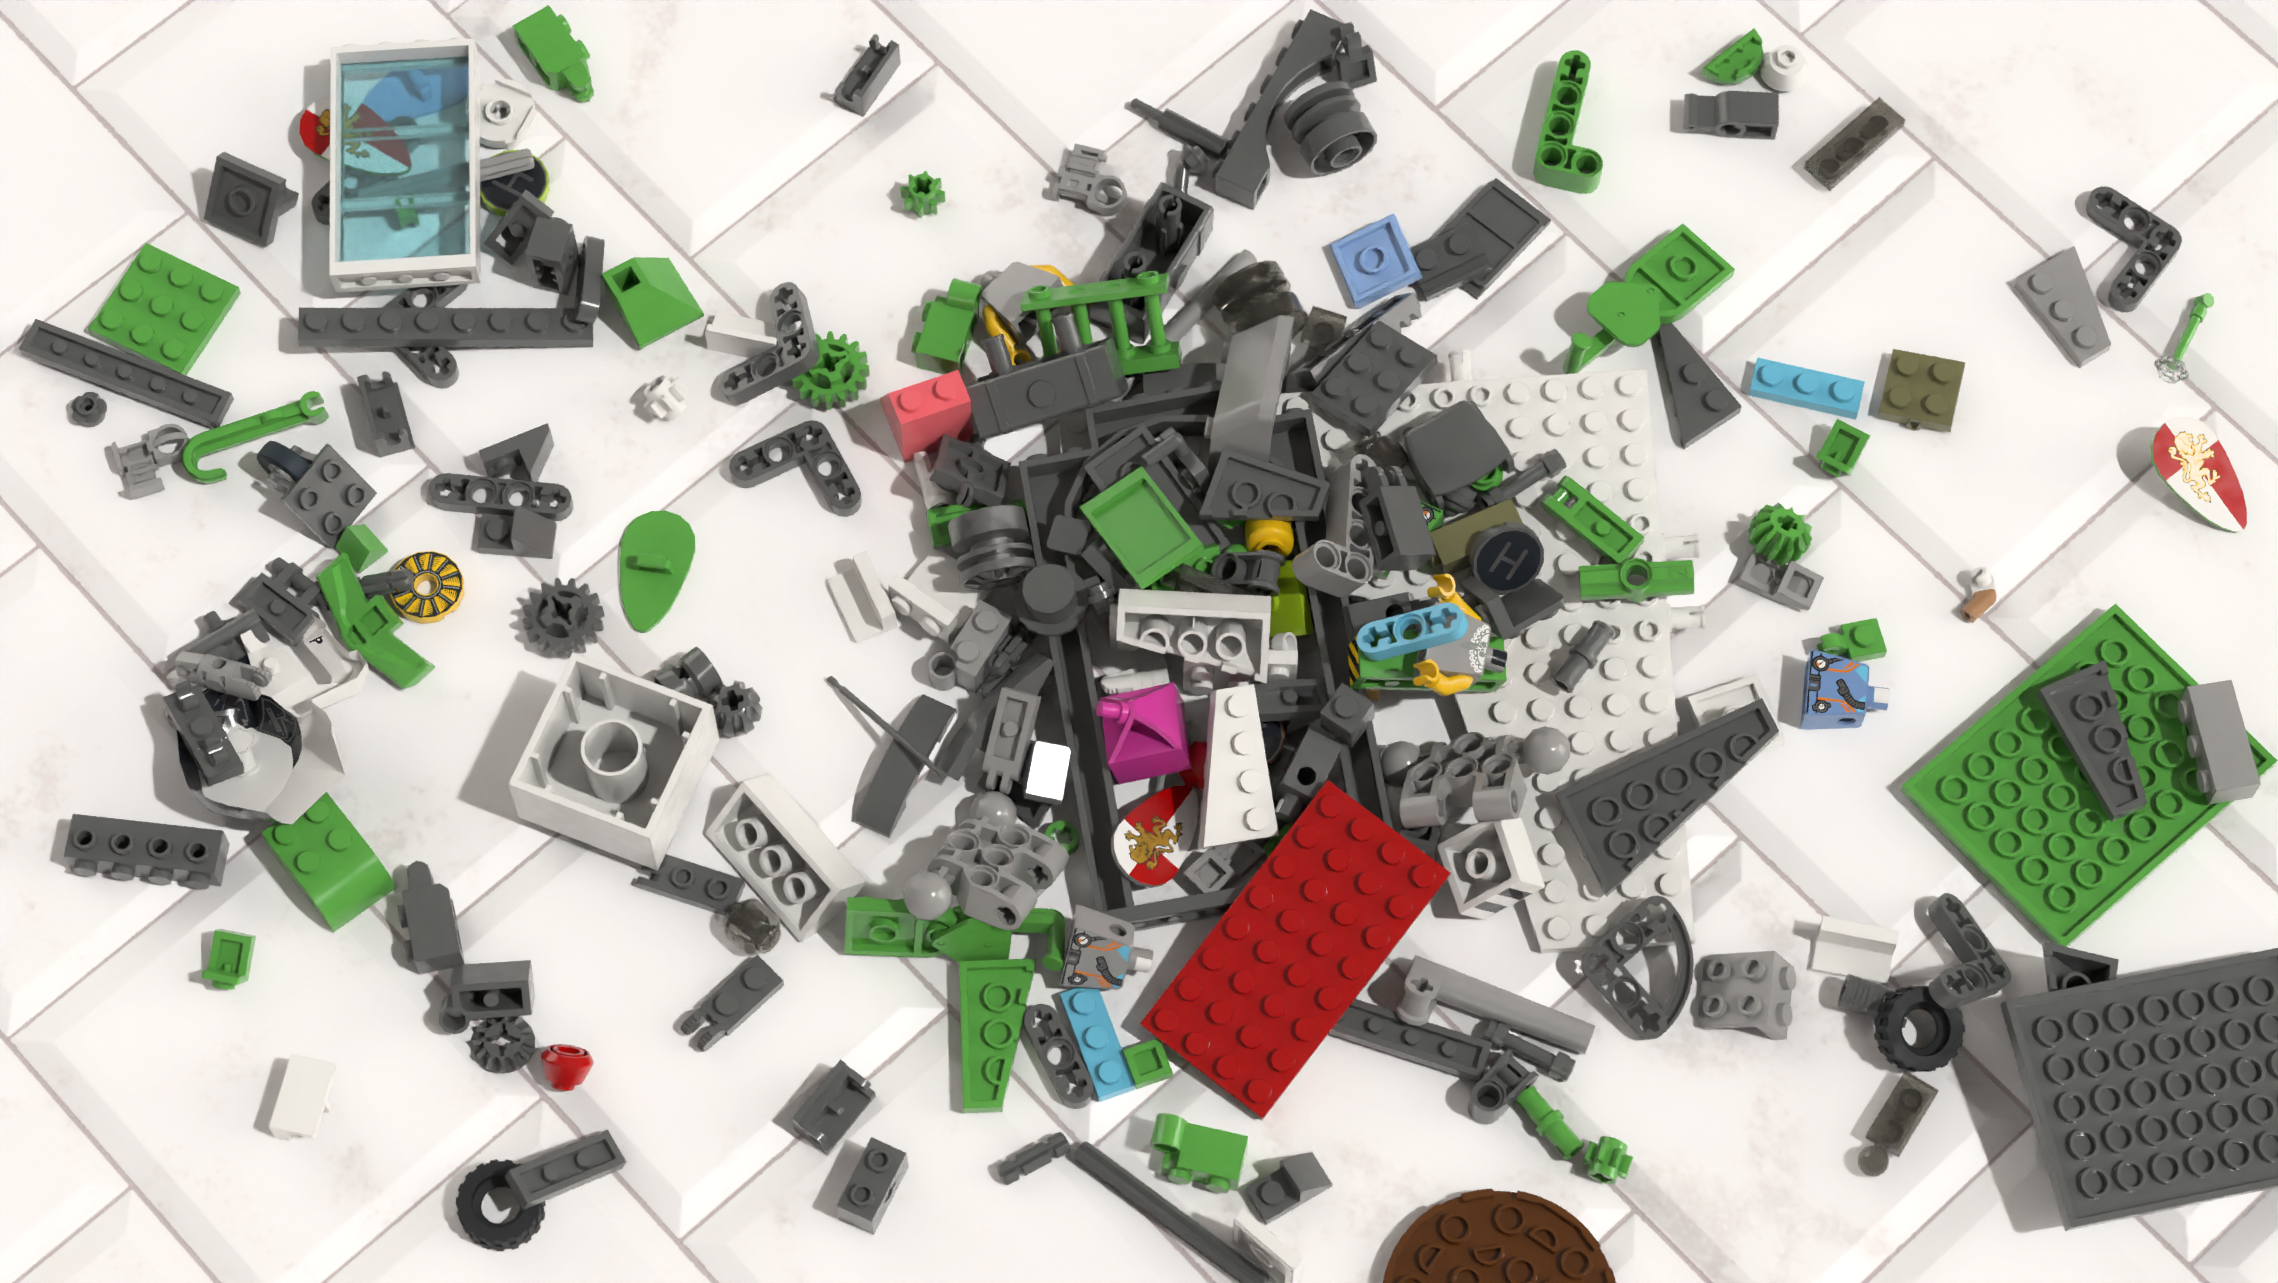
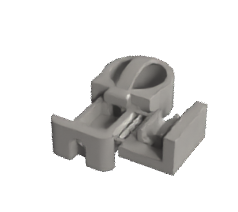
M1076 143L1067 169L1066 166L1059 168L1057 173L1058 183H1054L1052 188L1057 202L1060 195L1086 201L1088 209L1098 211L1104 215H1114L1121 212L1128 202V195L1124 183L1119 178L1101 175L1099 170H1096L1099 162H1107L1106 151ZM1107 186H1116L1122 190V195L1120 199L1112 198L1099 193V191Z
M165 424L157 429L147 431L148 440L118 448L115 441L111 444L116 466L120 475L127 479L132 499L165 490L162 479L156 477L155 471L159 470V467L182 462L183 449L189 438L185 430L179 425ZM184 439L182 447L173 453H164L158 450L161 444Z

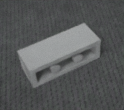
M2232 680L2188 686L2181 700L2178 701L2177 708L2179 719L2182 723H2186L2189 732L2187 737L2188 752L2191 758H2196L2199 770L2196 777L2200 792H2205L2208 805L2253 798L2261 782Z

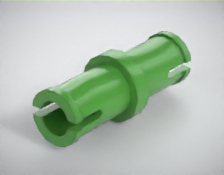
M1535 1086L1527 1088L1518 1096L1515 1103L1537 1125V1133L1540 1136H1546L1563 1155L1565 1160L1573 1158L1582 1150L1585 1143L1563 1121L1564 1115L1560 1110L1554 1111L1539 1094Z

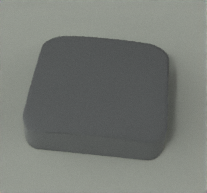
M1062 515L1055 516L1046 544L1048 550L1076 558L1081 557L1091 530L1089 522Z

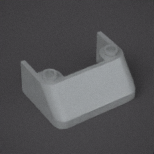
M1278 315L1234 334L1231 342L1224 341L1221 363L1226 364L1222 385L1215 416L1207 417L1204 439H1211L1208 471L1212 478L1224 448L1269 462L1272 431L1280 394L1286 392L1294 317Z

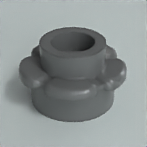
M86 392L83 396H77L71 404V410H73L72 418L75 422L85 427H95L105 418L107 411L106 401L100 399L99 394L94 392ZM87 406L92 407V409L89 411L85 410Z

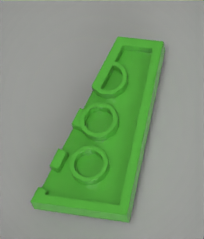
M1036 958L959 961L963 1113L1003 1111L1036 968Z

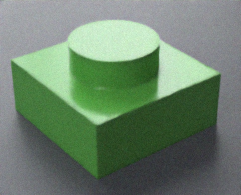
M1158 1038L1123 1050L1136 1090L1173 1077V1071L1161 1040Z

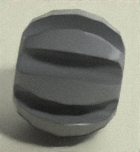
M735 680L730 687L725 686L723 683L715 687L714 692L716 695L709 696L707 703L713 705L717 729H723V734L730 737H735V733L738 731H743L746 735L754 730L753 722L760 721L763 707L758 704L760 697L753 687L745 689L744 682ZM734 706L738 707L737 710H731L730 708Z

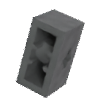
M537 216L525 251L533 288L568 295L579 263V251L573 225L561 218L551 217L547 219Z
M871 1137L836 1205L839 1219L874 1235L909 1167L907 1153Z

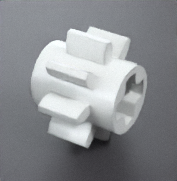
M665 375L659 376L644 390L648 401L643 407L654 419L665 417L668 421L673 420L687 408L688 401L685 394L689 389L678 377L667 379Z

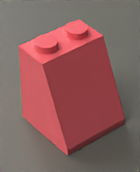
M958 370L880 397L882 408L904 463L914 460V453L926 452L927 455L935 453L943 434L964 442L970 441L973 435L971 400Z

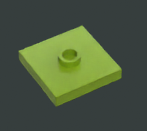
M1293 560L1286 561L1285 565L1280 568L1277 586L1280 588L1279 595L1271 597L1269 639H1273L1277 633L1292 632L1295 636L1314 633L1307 588L1305 584L1296 578L1292 568Z

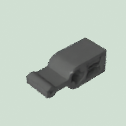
M1724 91L1716 96H1702L1694 93L1684 95L1683 130L1715 131L1717 135L1727 138L1775 140L1779 125V93Z

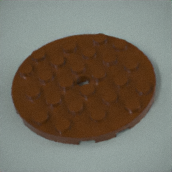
M1482 1189L1462 1193L1457 1198L1446 1201L1441 1205L1437 1204L1411 1224L1391 1254L1383 1283H1616L1612 1268L1609 1267L1606 1257L1600 1249L1599 1242L1589 1229L1567 1210L1552 1201L1524 1191H1517L1515 1193Z

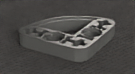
M1658 895L1645 899L1589 948L1581 960V970L1641 1038L1648 1040L1656 1039L1663 1035L1674 1023L1687 1001L1694 971L1693 949L1687 928L1672 903L1665 897ZM1650 903L1656 907L1663 904L1666 908L1663 912L1665 921L1663 923H1660L1658 920L1652 921L1646 927L1652 931V934L1646 937L1642 928L1631 921V918L1637 914L1640 921H1642L1650 913L1647 908ZM1625 927L1634 929L1638 934V944L1630 950L1622 949L1616 942L1618 931ZM1668 927L1676 949L1677 975L1670 999L1662 1010L1623 965ZM1592 954H1595L1597 957L1603 954L1607 956L1608 961L1605 963V966L1611 974H1613L1616 968L1622 972V975L1613 979L1606 989L1602 987L1600 982L1607 978L1600 971L1592 973L1588 969L1592 964L1589 959ZM1619 982H1628L1635 989V997L1629 1004H1620L1613 997V989ZM1642 997L1645 998L1648 1004L1641 1008L1648 1015L1656 1013L1660 1017L1656 1022L1659 1029L1655 1033L1651 1029L1645 1032L1641 1030L1640 1025L1643 1023V1020L1637 1012L1634 1013L1632 1018L1626 1014V1011L1635 1007Z

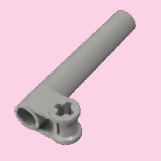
M1417 955L1414 956L1403 985L1404 991L1396 1007L1397 1016L1402 1021L1411 1025H1423L1429 1021L1434 1007L1439 1000L1582 1054L1586 1053L1595 1029L1593 1024Z

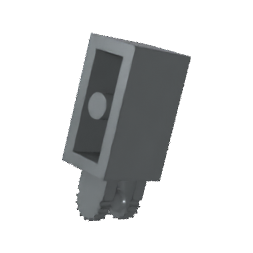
M1379 466L1369 467L1365 477L1368 483L1369 495L1362 499L1359 505L1379 571L1416 570L1436 555L1416 487L1407 485L1406 478L1403 476L1404 472H1402L1400 467H1387L1386 472Z

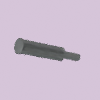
M1137 98L1131 101V108L1158 121V128L1193 146H1199L1206 153L1220 159L1228 151L1230 140L1168 108L1162 112Z

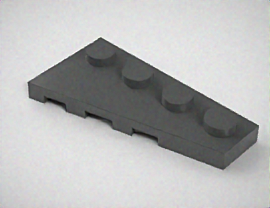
M2106 660L2039 689L2037 696L2110 822H2113L2144 808L2147 800L2135 759L2131 756L2127 743L2128 735L2125 725L2122 724L2117 709L2118 701L2114 689L2111 688L2108 678L2109 671Z

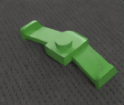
M342 552L315 576L341 633L340 638L351 652L358 650L368 663L403 690L415 686L436 666L393 634L404 623L382 595H375L367 601L349 561L348 554Z

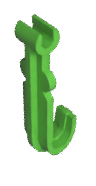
M310 391L305 393L299 401L199 433L192 437L184 446L182 453L183 466L189 476L201 483L210 484L226 480L227 472L224 469L199 470L198 461L204 456L307 422L321 424L329 417L326 409L320 407L311 410V408L315 405L323 404L324 400L319 392Z

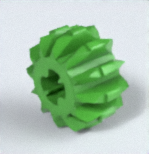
M1779 502L1774 506L1766 504L1749 524L1750 527L1747 530L1750 535L1748 543L1756 546L1755 554L1766 556L1767 563L1775 560L1782 567L1791 560L1793 562L1800 560L1802 555L1806 553L1813 539L1810 535L1812 526L1803 522L1805 515L1794 513L1793 506L1785 509Z

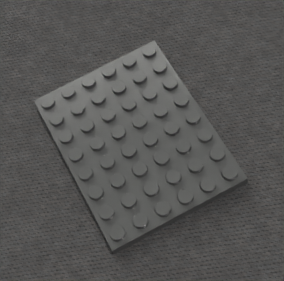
M2278 948L2009 999L2000 1004L2065 1231L2278 1188Z

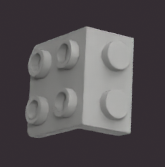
M1776 951L1708 955L1704 960L1698 1024L1704 1029L1757 1027L1772 1040H1786L1788 1026L1792 1022L1790 1002L1792 989L1796 985L1794 967Z

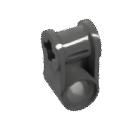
M1268 550L1225 552L1219 555L1213 562L1211 575L1214 581L1234 594L1276 597L1280 591V588L1277 586L1280 568L1285 565L1286 558L1279 553Z
M1510 1049L1496 1060L1489 1071L1472 1089L1468 1103V1112L1471 1118L1479 1124L1487 1125L1497 1121L1517 1101L1518 1096L1527 1088L1533 1086L1539 1077L1535 1071L1529 1072L1513 1058L1514 1053ZM1482 1096L1491 1097L1496 1102V1105L1494 1107H1485L1479 1103L1478 1098Z

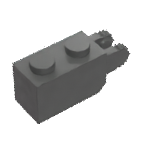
M416 860L411 865H408L407 878L410 890L402 891L404 905L397 907L401 927H408L410 940L404 941L408 964L415 962L421 975L454 968V965H463L465 961L454 902L451 899L450 891L440 883L434 884L428 864H425V861Z

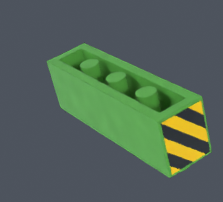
M1404 630L1403 638L1406 640H1412L1419 636L1418 632L1414 630ZM1357 635L1347 645L1351 689L1433 691L1425 685L1415 686L1413 683L1415 670L1413 664L1416 663L1418 651L1380 661H1373L1368 659L1359 648ZM1380 635L1374 637V642L1371 644L1372 647L1378 646V640L1382 639ZM1395 636L1391 638L1394 643L1397 642ZM1490 636L1489 647L1504 651V641L1499 637ZM1506 665L1502 673L1484 669L1482 677L1473 686L1464 691L1496 692L1507 681Z

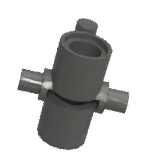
M253 608L229 623L226 620H221L216 611H211L203 617L204 622L209 628L207 631L208 635L190 645L187 651L211 654L238 662L246 655L244 643L240 635L251 630L254 636L262 643H267L270 641V638Z

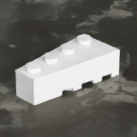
M1254 684L1215 690L1210 693L1206 740L1207 752L1206 763H1204L1203 801H1201L1198 849L1271 838L1279 835Z

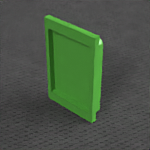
M1142 466L1080 507L1091 526L1141 590L1205 549L1201 541Z

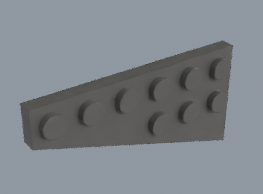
M1762 698L1556 793V799L1606 897L1779 735V729Z

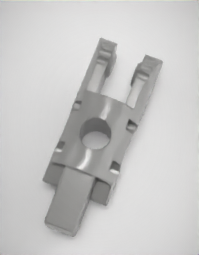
M181 651L175 659L176 672L179 677L187 679L196 685L198 684L203 688L252 701H257L261 695L260 688L257 685L259 687H267L273 676L268 670L211 654Z

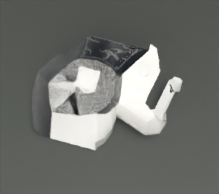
M313 615L314 623L303 636L305 639L304 644L331 674V684L317 685L305 669L285 649L274 648L262 643L249 630L240 635L244 643L246 655L238 662L268 670L273 675L267 687H259L257 685L261 691L258 700L252 701L211 689L203 691L244 765L243 774L208 786L177 730L179 760L187 786L196 800L210 812L239 819L293 824L344 775L341 752L335 732L327 713L323 709L360 693L369 669L366 660L359 651L348 652L326 630L327 623Z

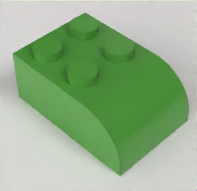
M327 792L293 824L275 822L261 832L270 852L333 933L396 889L393 880L381 861Z

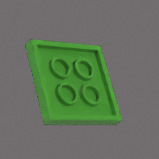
M145 243L88 330L92 336L133 356L187 376L241 292L238 286Z

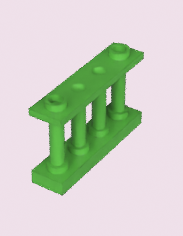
M1146 271L1133 278L1050 288L1048 285H1037L1023 293L1020 304L1021 311H1036L1043 349V356L1041 358L1058 353L1053 323H1051L1050 308L1071 305L1081 342L1087 345L1093 343L1086 303L1108 301L1115 347L1124 375L1180 368L1182 358L1180 341L1170 342V340L1166 339L1158 295L1167 293L1169 284L1168 273L1159 274L1156 271ZM1144 296L1152 342L1149 345L1134 347L1129 341L1122 299Z

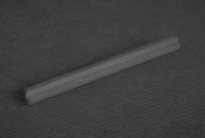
M1084 1141L1074 1153L1075 1161L1238 1282L1268 1283V1274L1091 1143Z

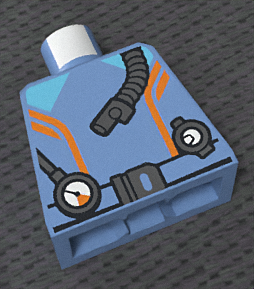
M1810 649L1805 665L1800 729L1861 727L1866 715V708L1887 711L1890 689L1868 686L1870 670L1868 665Z

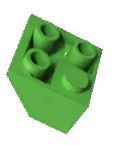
M633 257L602 273L606 295L640 350L704 317L703 311L669 258Z

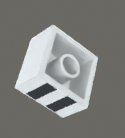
M1521 818L1478 822L1437 845L1444 868L1451 873L1448 880L1459 913L1462 915L1485 920L1545 888Z

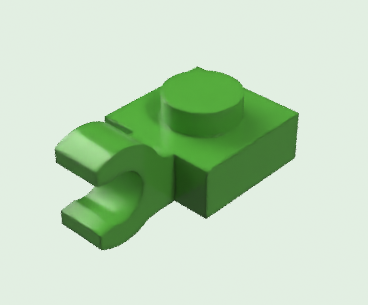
M1877 618L1841 624L1838 630L1839 634L1830 633L1822 635L1820 637L1821 643L1816 645L1818 651L1835 656L1846 654L1847 659L1856 662L1883 658L1887 652Z

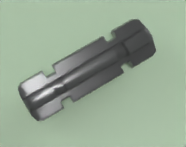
M406 568L394 570L392 574L388 571L362 577V580L360 577H357L365 596L368 595V597L395 593L397 589L399 592L411 590L414 587L413 580L415 578L413 572Z
M1019 622L996 649L995 653L987 660L986 667L990 670L989 674L993 677L996 675L1004 676L1036 637V633L1029 631Z
M1057 1132L1047 1138L1048 1142L1044 1143L1041 1141L1015 1155V1160L1012 1161L1009 1158L998 1164L997 1172L1005 1185H1010L1019 1180L1021 1174L1026 1176L1052 1162V1157L1056 1156L1058 1159L1069 1153L1070 1144L1062 1132Z

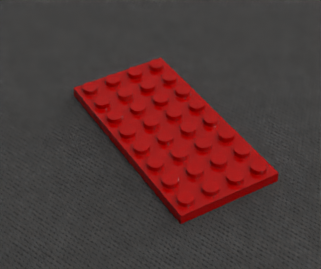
M1327 780L1141 1021L1140 1026L1161 1040L1166 1046L1253 1113L1264 1119L1451 873Z

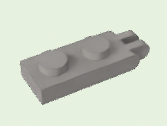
M1008 687L1001 688L982 766V771L988 773L986 788L995 790L999 776H1001L1000 792L1009 794L1013 780L1020 781L1041 696Z

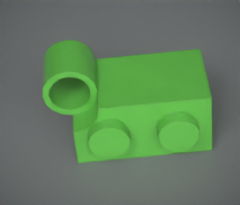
M953 278L947 298L936 296L934 302L926 301L922 313V322H925L922 333H915L911 353L916 354L917 368L943 375L956 370L961 373L979 318L982 285Z
M1160 1113L1156 1116L1150 1146L1157 1151L1165 1153L1161 1174L1166 1175L1168 1180L1183 1185L1190 1184V1181L1206 1184L1205 1187L1210 1191L1228 1193V1190H1238L1248 1147V1136L1188 1123L1184 1118L1177 1115Z

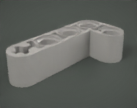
M1363 454L1355 455L1331 473L1329 479L1326 540H1320L1297 555L1292 563L1293 572L1301 583L1336 597L1348 596L1369 582L1373 575L1374 552L1359 502L1369 495L1368 483L1365 478L1369 467L1376 466L1370 457Z

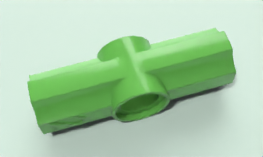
M1634 558L1624 564L1579 566L1581 601L1625 598L1631 602H1640L1654 596L1694 594L1693 561L1647 562L1644 559ZM1635 574L1641 575L1645 578L1646 582L1640 586H1634L1627 581V578Z

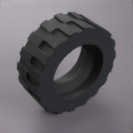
M1928 986L1899 988L1894 994H1889L1885 998V1002L1880 1004L1877 1009L1878 1014L1874 1018L1873 1024L1875 1025L1874 1038L1878 1042L1880 1053L1886 1056V1060L1890 1064H1896L1897 1068L1917 1072L1936 1071V1068H1943L1948 1065V1062L1957 1056L1959 1047H1962L1964 1041L1962 1037L1963 1032H1965L1962 1012L1958 1008L1945 1009L1938 1005L1931 997ZM1918 1009L1928 1012L1936 1023V1034L1933 1041L1923 1048H1915L1909 1045L1902 1033V1024L1905 1017L1910 1012Z
M498 1159L490 1160V1163L484 1165L482 1163L476 1166L477 1169L472 1173L469 1172L465 1176V1181L458 1188L459 1195L456 1197L458 1218L470 1239L476 1244L477 1242L481 1244L482 1248L488 1250L490 1248L496 1249V1251H504V1249L510 1248L514 1250L519 1248V1245L524 1242L525 1244L528 1243L534 1233H538L541 1228V1221L545 1218V1201L525 1210L520 1205L519 1212L515 1218L503 1224L489 1221L482 1213V1201L489 1191L497 1187L511 1189L505 1179V1175L510 1169L522 1165L520 1163L515 1164L512 1160L506 1159L505 1161H498Z

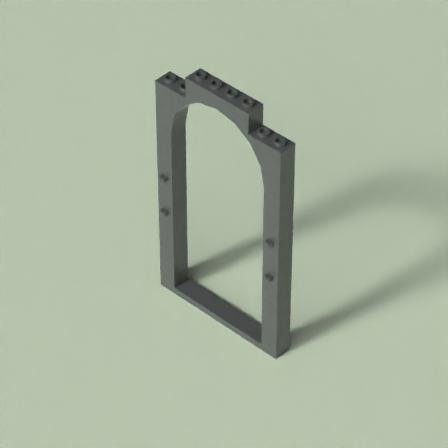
M1208 381L1203 383L1201 387L1191 389L1173 387L1166 390L1163 394L1152 396L1145 393L1135 394L1129 397L1128 400L1118 402L1109 400L1093 408L1086 407L1085 414L1091 449L1084 450L1081 447H1073L1063 451V454L1052 456L1035 454L1029 456L1024 461H1019L1036 567L1042 564H1056L1069 568L1076 573L1072 556L1051 552L1046 544L1055 516L1062 515L1075 518L1091 483V479L1084 471L1083 466L1143 424H1145L1155 439L1160 437V434L1169 427H1172L1176 433L1181 435H1204L1207 417L1215 416L1222 381ZM1290 408L1276 415L1272 431L1269 463L1325 481L1312 410ZM1328 495L1318 521H1294L1300 553L1316 542L1326 540ZM1306 585L1329 701L1341 683L1350 687L1347 645L1353 640L1355 635L1348 609L1349 599L1348 596L1336 597ZM1083 619L1071 632L1060 636H1048L1052 660L1055 661L1053 666L1067 747L1070 748V765L1095 910L1131 923L1135 927L1134 932L1223 916L1246 886L1134 906L1130 879L1126 878L1117 867L1111 852V837L1120 820L1111 769L1107 763L1102 718L1097 716L1095 711L1099 700L1085 620ZM1353 689L1368 699L1366 689ZM1371 722L1353 748L1335 737L1336 742L1343 745L1339 753V760L1347 795L1393 829L1373 722Z

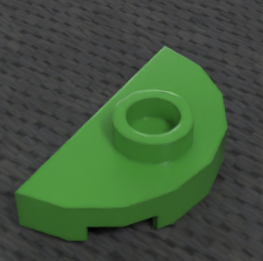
M1755 28L1704 66L1701 74L1712 82L1725 85L1739 84L1750 79L1760 68L1763 56L1762 38Z

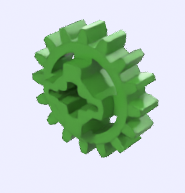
M828 331L827 338L821 340L820 336L816 333L820 351L819 360L812 369L792 379L793 388L800 389L799 393L802 400L811 396L812 407L816 408L822 401L826 403L827 410H831L833 402L838 401L840 406L844 408L846 407L845 398L850 397L857 400L859 399L857 388L865 390L867 388L865 377L870 376L869 365L866 364L868 363L866 352H859L860 346L858 341H854L849 345L847 334L843 333L839 340L834 339L833 332Z

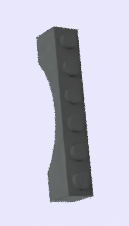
M1310 9L1304 21L1301 19L1297 21L1291 35L1293 41L1289 48L1283 47L1275 64L1277 69L1273 76L1268 74L1261 85L1260 94L1262 95L1257 103L1252 102L1249 105L1244 117V122H1246L1241 131L1236 130L1233 133L1228 145L1230 151L1225 159L1220 158L1214 167L1212 177L1215 178L1216 194L1254 210L1269 183L1270 162L1266 150V140L1272 121L1283 103L1298 88L1314 78L1333 70L1336 65L1335 55L1342 53L1344 50L1338 26L1344 23Z

